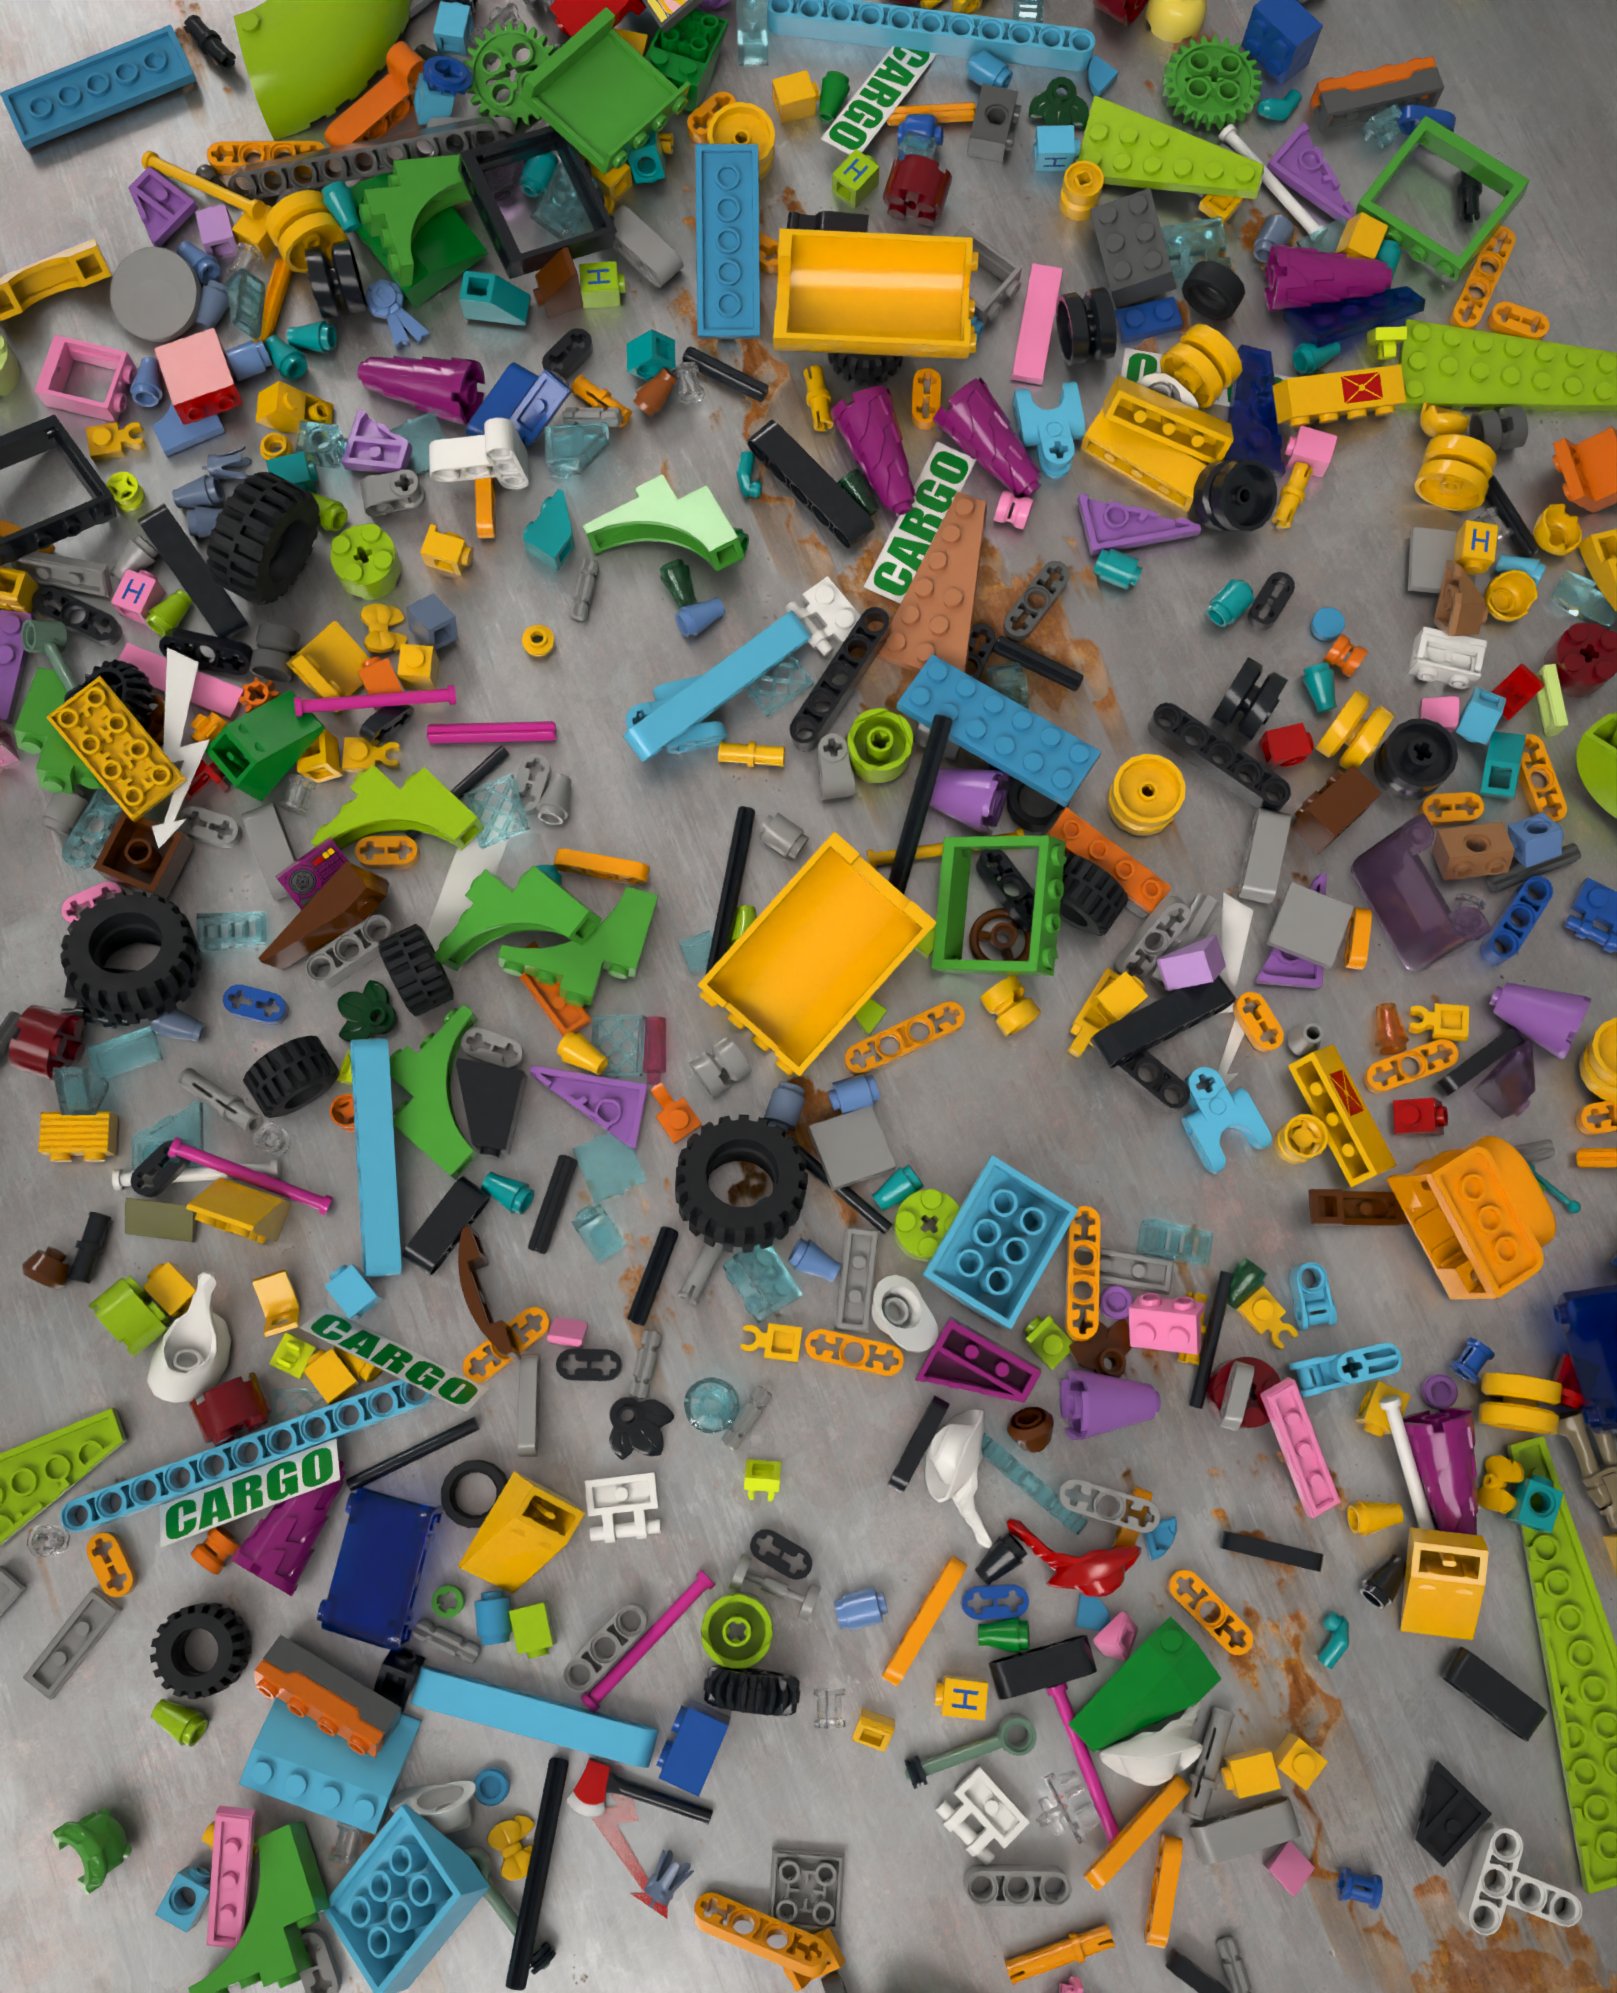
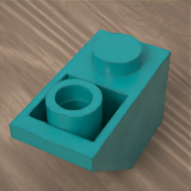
M464 270L459 300L465 319L526 326L531 301L530 294L496 274Z
M557 489L552 497L549 496L545 499L540 509V515L535 522L531 521L528 523L522 535L526 552L557 571L575 548L564 492L560 489Z
M1493 731L1485 761L1480 790L1481 796L1515 800L1526 735Z

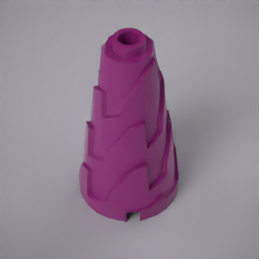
M1273 244L1274 246H1271L1267 258L1265 280H1269V288L1264 289L1266 306L1269 311L1309 307L1314 303L1341 302V299L1373 296V294L1383 293L1385 288H1389L1392 283V269L1387 268L1385 262H1380L1377 259L1347 257V254L1317 252V249L1290 247L1282 244Z
M394 356L393 358L369 357L365 361L360 362L357 370L358 379L365 388L382 393L387 398L414 405L415 409L436 414L437 417L468 426L471 418L483 403L484 393L477 391V383L485 384V376L481 363L476 360L454 357L449 360L424 356L422 359Z
M981 377L979 380L975 378L947 400L950 403L947 407L948 412L943 407L937 411L933 417V422L938 428L947 433L972 459H976L990 474L1000 480L1013 495L1022 496L1024 494L1025 497H1030L1041 487V484L1038 482L1041 479L1038 474L1040 470L1027 454L1023 443L1010 426L1011 422Z
M885 386L866 388L851 394L853 401L848 406L845 399H842L831 409L830 415L834 425L843 436L854 460L861 466L873 490L877 492L884 508H887L891 513L894 512L896 516H900L913 509L912 504L915 502L914 496H916L909 475V465L901 442L903 437L894 411L892 395L889 388L886 389Z
M1465 1408L1440 1409L1439 1413L1430 1414V1410L1404 1417L1403 1422L1419 1477L1422 1481L1430 1514L1434 1515L1439 1531L1477 1535L1476 1514L1479 1508L1475 1486L1477 1470L1474 1446L1476 1439L1472 1411Z
M338 1459L340 1480L275 1504L266 1518H261L240 1548L236 1549L230 1560L292 1596L315 1552L313 1547L329 1519L327 1515L344 1483L343 1478L346 1472L342 1468L345 1463Z

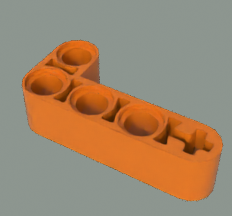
M405 42L395 43L389 49L386 56L389 73L327 127L324 135L325 141L331 147L380 138L386 135L414 110L413 100L418 74L423 73L425 60ZM361 152V153L357 154V155H356L357 159H358L361 155H363L365 152Z

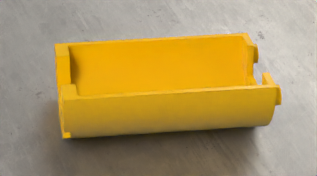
M780 228L777 301L773 334L774 350L968 359L969 353L976 352L977 333H974V326H971V319H974L975 299H969L971 272H977L978 252L973 251V238Z
M834 831L697 984L702 989L699 996L713 1008L717 1004L722 1008H726L730 1012L727 1018L740 1030L746 1026L755 1034L752 1040L762 1050L767 1052L771 1048L775 1052L774 1054L779 1058L775 1062L778 1067L789 1076L794 1072L800 1076L937 922L916 903L904 896Z

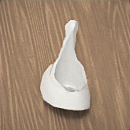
M204 1271L198 1275L197 1291L192 1297L188 1311L173 1322L161 1337L152 1355L147 1383L153 1394L162 1400L179 1403L199 1399L203 1396V1393L217 1385L228 1366L231 1338L225 1320L215 1314L211 1306L213 1289L217 1285L215 1272Z
M972 1409L954 1416L935 1432L925 1453L924 1479L931 1497L940 1503L949 1498L953 1499L954 1504L958 1507V1513L965 1517L966 1523L972 1527L977 1542L989 1548L993 1545L992 1537L975 1508L973 1498L978 1488L977 1468L983 1458L982 1442L985 1429V1411Z
M1202 1700L1197 1705L1185 1710L1179 1719L1169 1722L1159 1732H1142L1130 1740L1119 1742L1103 1749L1099 1754L1100 1760L1114 1772L1131 1778L1135 1782L1147 1786H1157L1166 1783L1173 1775L1187 1769L1196 1761L1204 1748L1198 1742L1190 1739L1195 1722L1199 1717L1198 1710L1201 1708Z

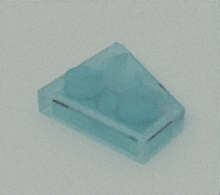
M194 1101L189 1104L190 1107L174 1116L169 1115L158 1121L154 1127L144 1129L132 1136V1171H135L161 1144L174 1140L175 1137L183 1139L182 1143L204 1151L203 1103ZM177 1155L175 1156V1158L170 1157V1159L163 1165V1167H165L169 1162H174L177 1164L180 1161V1158ZM191 1161L187 1168L204 1166Z

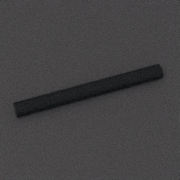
M501 745L450 792L459 800L463 798L510 755L509 752ZM410 829L404 833L415 841L423 832Z
M799 1145L797 1154L801 1153L804 1155L806 1169L831 1189L821 1163ZM848 1186L833 1191L884 1235L892 1227L893 1224Z
M1222 1270L1220 1271L1189 1406L1203 1409L1234 1277L1233 1273Z
M470 1418L347 1478L348 1488L353 1492L480 1430L476 1418Z

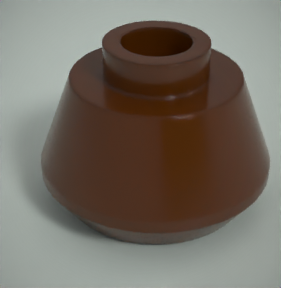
M50 1246L47 1247L46 1251L37 1250L22 1264L23 1274L42 1285L59 1290L65 1287L68 1282L67 1277L70 1264L65 1261L67 1254Z
M1027 1407L1017 1411L1011 1417L1007 1425V1432L1022 1450L1032 1453L1040 1452L1051 1442L1054 1419L1051 1413L1040 1407Z

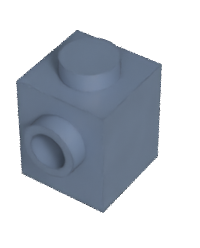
M434 593L406 607L409 630L424 646H434L436 651L458 639L456 616Z

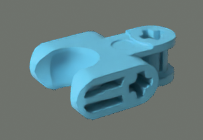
M1075 381L1063 383L1059 400L1060 406L1052 410L1039 408L1033 402L1029 389L1021 388L1014 390L1012 406L1018 437L1024 447L1036 446L1040 469L1045 476L1051 479H1059L1068 474L1071 468V460L1074 456L1075 447L1073 440L1083 439L1085 435L1084 414L1078 385Z
M702 675L664 683L653 689L655 701L637 704L627 712V731ZM719 721L699 722L666 747L667 752L678 754L719 745L720 741L724 742L727 739V729Z
M1211 1067L1197 1068L1185 1078L1184 1082L1190 1090L1188 1103L1193 1112L1183 1116L1181 1120L1190 1141L1207 1171L1217 1174L1225 1167L1226 1158L1220 1146V1137L1224 1129L1233 1128L1240 1131L1254 1148L1265 1149L1271 1145V1133L1250 1095L1243 1087L1229 1093L1219 1073ZM1206 1081L1209 1087L1206 1089L1198 1090L1196 1087L1199 1082Z
M1385 1342L1326 1357L1310 1358L1288 1365L1290 1370L1296 1371L1301 1388L1299 1392L1301 1397L1304 1398L1332 1391L1333 1388L1395 1374L1402 1366V1354L1395 1345Z

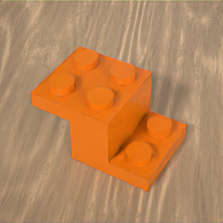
M1615 428L1606 429L1577 444L1572 443L1566 438L1553 443L1556 452L1552 456L1553 462L1558 472L1564 475L1566 483L1562 484L1566 498L1570 502L1573 501L1580 508L1583 507L1592 513L1617 503V430Z

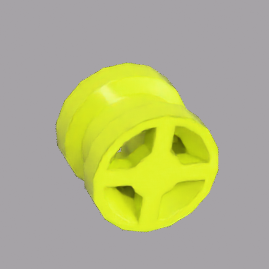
M118 472L108 479L106 486L114 496L115 505L120 510L132 512L138 510L145 501L144 490L132 474ZM127 492H131L128 496L123 497Z

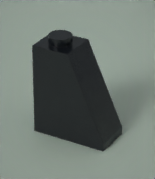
M457 1058L456 1067L472 1144L477 1149H480V1155L499 1159L500 1154L510 1155L528 1076L521 1070Z

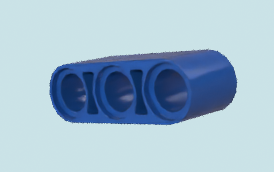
M515 362L511 363L471 418L466 429V436L485 435L484 423L489 419L505 418L509 420L539 376Z
M1533 876L1518 886L1480 945V955L1486 963L1500 965L1519 951L1552 898L1553 887L1549 880L1542 876ZM1528 888L1537 893L1538 900H1534L1529 896ZM1511 915H1516L1521 920V927L1516 926L1512 922ZM1494 941L1503 944L1505 954L1495 949Z

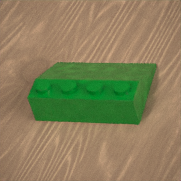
M393 172L361 181L351 188L358 219L361 223V227L355 230L354 233L391 280L399 287L396 274H391L389 270L388 249L382 247L380 236H370L367 224H362L359 215V204H363L364 189L389 187L388 175L393 174ZM452 206L433 216L418 232L411 247L414 262L412 285L399 288L413 308L416 309L464 273V270H468L489 254Z

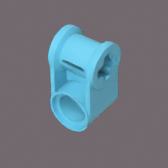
M1315 1262L1294 1266L1289 1274V1283L1294 1302V1315L1299 1329L1304 1331L1308 1329V1326L1328 1323L1330 1326L1336 1325L1337 1312L1325 1269ZM1305 1269L1310 1270L1315 1278L1314 1284L1310 1288L1306 1287L1301 1280L1302 1272ZM1320 1310V1313L1310 1315V1312Z

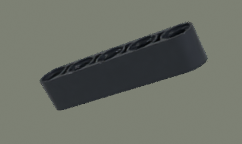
M770 420L747 439V445L756 458L847 549L855 547L875 529V524L866 511L776 421Z
M164 503L137 520L217 637L230 639L249 627V624L225 589L213 581L206 562Z
M871 607L864 611L792 720L790 735L794 746L798 750L806 752L814 750L818 746L821 738L826 735L885 645L891 632L889 616L882 608ZM873 621H879L884 624L883 628L879 631H871L867 627ZM855 648H863L867 651L861 658H854L849 655ZM839 674L849 677L848 681L843 685L834 684L832 682L833 678ZM820 701H828L832 704L829 710L825 712H818L814 708ZM808 727L814 731L813 735L808 739L797 737L798 731L802 728Z
M1165 702L1156 707L1148 723L1149 733L1154 739L1256 809L1261 807L1279 812L1289 800L1291 788L1285 779L1177 705ZM1158 718H1168L1172 726L1161 725ZM1185 736H1194L1198 740L1199 744H1189L1186 741ZM1212 754L1222 755L1226 763L1219 764L1215 762ZM1239 773H1248L1252 777L1253 782L1243 781ZM1266 791L1275 792L1279 796V801L1270 800L1267 797Z
M1218 975L1214 982L1181 988L1116 1021L1096 1033L1090 1039V1042L1107 1067L1112 1069L1222 1012L1236 1001V997L1221 976Z

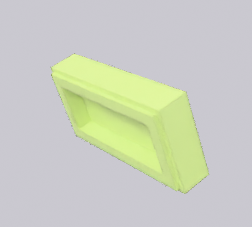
M1556 664L1544 665L1535 674L1544 683V687L1536 696L1546 737L1557 736L1569 725Z

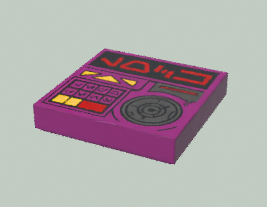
M328 837L275 877L302 910L346 861H349L331 837Z

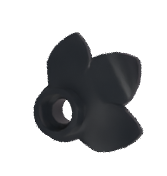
M631 1397L618 1399L613 1403L609 1412L610 1422L613 1425L609 1436L611 1449L621 1460L627 1458L633 1449L646 1456L661 1455L664 1442L659 1428L674 1419L672 1411L665 1404L655 1399L642 1402ZM627 1409L632 1410L633 1418L630 1421H623L621 1419L623 1411Z

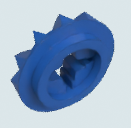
M434 56L426 60L423 65V80L429 83L430 89L440 90L441 95L445 92L453 97L457 93L465 95L467 89L471 88L472 73L466 65L454 58ZM447 73L450 74V79L445 78Z

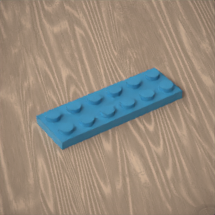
M170 24L0 92V95L25 149H29L197 80Z
M695 144L698 339H760L758 144Z
M933 654L897 702V710L931 729L933 718L936 714L950 717L953 722L948 740L1065 808L1101 755L1100 750Z

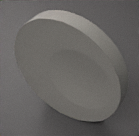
M161 247L142 248L127 256L116 269L110 287L112 309L119 323L133 335L150 342L171 341L184 334L197 318L202 294L200 281L193 267L175 252Z

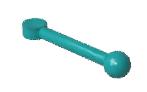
M1527 1162L1536 1180L1567 1205V1210L1570 1213L1575 1214L1580 1211L1581 1205L1578 1201H1571L1539 1175L1531 1162Z

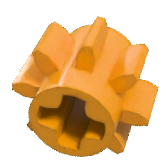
M211 712L208 717L199 713L190 723V726L195 731L190 737L196 743L210 739L209 745L228 723L214 712Z

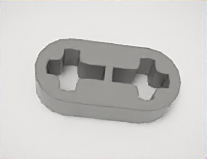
M540 753L528 754L523 758L511 793L514 809L523 816H530L538 812L536 806L546 791L551 777L549 761ZM536 763H540L544 771L537 772L535 780L531 781L532 774L528 768L535 767ZM528 788H532L531 796L535 801L528 802L526 806H522L519 797H525Z
M190 806L183 809L178 816V821L186 819L180 826V829L190 838L221 848H232L242 839L241 827L233 818L198 806ZM198 815V818L206 824V827L194 825L192 829L188 821L189 819L195 820ZM229 825L233 833L232 835H225L224 839L214 830L215 827L226 829Z
M477 1027L471 1028L464 1033L461 1039L462 1049L468 1057L474 1060L511 1069H517L524 1061V1050L518 1041L492 1031ZM478 1036H482L481 1040L486 1045H489L490 1049L478 1047L476 1052H472L473 1047L469 1044V1041L471 1039L476 1040ZM510 1046H513V1051L517 1054L516 1059L510 1058L508 1063L504 1062V1057L501 1054L495 1052L497 1048L507 1051Z
M1239 1361L1233 1363L1218 1419L1220 1427L1238 1431L1243 1420L1254 1376V1366Z
M309 1929L301 1935L304 1944L306 1945L307 1939H309L312 1944L318 1942L320 1948L315 1952L317 1963L315 1964L313 1956L309 1952L308 1956L312 1967L299 1972L305 1993H325L323 1989L317 1990L315 1984L320 1980L317 1969H320L324 1980L330 1979L332 1985L327 1989V1993H338L341 1988L342 1979L329 1939L323 1931Z

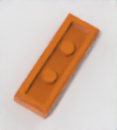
M533 941L524 948H539V946ZM525 973L519 976L563 1037L570 1031L576 1034L593 1022L583 1007L567 1004L564 1002L565 998L559 997L560 983L555 982V985H546L538 982L535 976Z

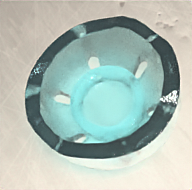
M708 1377L694 1383L685 1395L684 1409L686 1416L694 1428L704 1433H717L727 1429L736 1420L740 1412L741 1400L737 1389L730 1382L722 1378ZM705 1383L709 1384L710 1390L706 1388ZM692 1399H698L700 1403H693ZM729 1405H734L733 1409H730ZM705 1415L706 1417L703 1422H700L699 1418ZM719 1418H721L723 1422L721 1426L719 1425Z

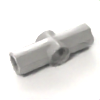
M1198 893L1189 906L1191 912L1189 922L1167 948L1163 956L1206 938L1223 905L1208 894ZM1157 965L1150 979L1156 985L1165 989Z

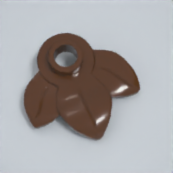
M1084 1318L1079 1328L1080 1334H1084L1087 1328H1091V1324L1086 1323ZM1122 1319L1108 1329L1099 1321L1097 1332L1092 1338L1069 1345L1072 1357L1083 1368L1093 1369L1098 1374L1120 1378L1126 1369L1125 1356L1132 1348L1130 1346L1128 1323L1125 1319ZM1105 1358H1108L1112 1363L1110 1370L1104 1365Z

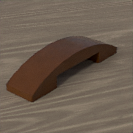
M1342 1189L1308 1190L1310 1221L1313 1225L1339 1227L1411 1226L1394 1192L1342 1191Z
M468 1225L462 1228L458 1249L459 1277L465 1301L475 1322L488 1340L507 1356L517 1361L521 1358L511 1326L503 1320L494 1322L476 1270L489 1263L479 1234Z

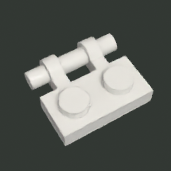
M828 576L802 594V600L806 603L807 607L800 608L795 601H791L785 607L787 612L793 610L813 635L809 638L808 643L814 650L818 649L824 657H827L834 651L833 646L828 641L835 638L842 645L861 617ZM816 616L825 628L818 630L811 619Z
M655 1472L585 1481L588 1517L602 1515L603 1526L590 1527L591 1541L605 1540V1543L616 1542V1538L636 1536L638 1540L648 1538L649 1534L661 1533L660 1519L646 1520L645 1510L659 1508ZM634 1511L635 1522L615 1524L614 1513Z
M979 1765L953 1790L962 1803L954 1809L944 1799L935 1809L944 1819L942 1824L950 1832L954 1830L966 1844L965 1849L972 1857L977 1856L985 1866L995 1857V1854L987 1846L994 1838L1005 1849L1030 1823ZM971 1813L985 1827L978 1834L964 1821Z

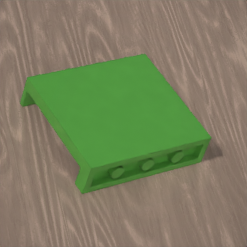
M607 7L524 78L520 96L530 108L604 175L614 167L619 169L626 162L629 153L633 149L640 150L654 130L657 133L660 132L673 113L678 115L688 103L686 96L691 85L687 81L678 89L613 30L615 15Z

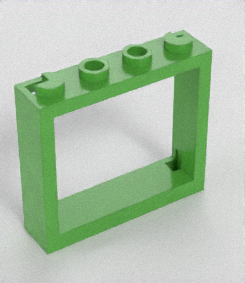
M1425 115L1358 202L1355 216L1363 212L1388 225L1384 240L1396 241L1399 243V247L1409 252L1412 259L1419 263H1426L1434 268L1440 277L1445 275L1457 283L1523 198L1530 180ZM1419 144L1505 197L1459 257L1374 203Z
M1050 835L944 837L932 969L949 974L1054 976L1055 959H1058L1056 950L1057 933L1061 927L1059 916L1060 900L1064 894L1062 878L1063 867L1067 860V857L1064 856L1066 842ZM1039 849L1029 961L962 960L972 850Z

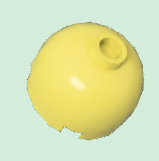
M1148 0L1145 19L1151 25L1150 31L1154 36L1166 42L1180 43L1183 41V38H1188L1191 35L1192 38L1197 36L1202 29L1206 16L1207 1Z

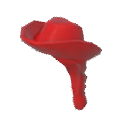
M1010 1518L1006 1522L1009 1532L1021 1541H1024L1033 1550L1035 1555L1044 1562H1047L1048 1566L1055 1571L1047 1581V1586L1077 1589L1086 1597L1107 1596L1117 1590L1125 1580V1572L1134 1565L1142 1550L1139 1546H1120L1112 1550H1092L1083 1556L1076 1557L1055 1552L1048 1548L1021 1521Z

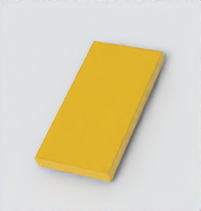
M101 676L97 677L46 717L133 822H136L188 781Z

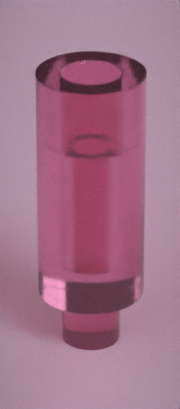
M664 1017L642 1018V1072L647 1073V1085H658L661 1083V1073L666 1072V1018Z

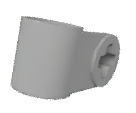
M408 469L381 475H369L360 481L365 514L371 517H381L394 512L416 509L425 500V491L419 484L417 475Z
M827 734L821 738L817 751L822 800L855 796V780L850 765L846 740L838 734ZM828 747H833L834 752H837L836 757H831L830 752H827Z

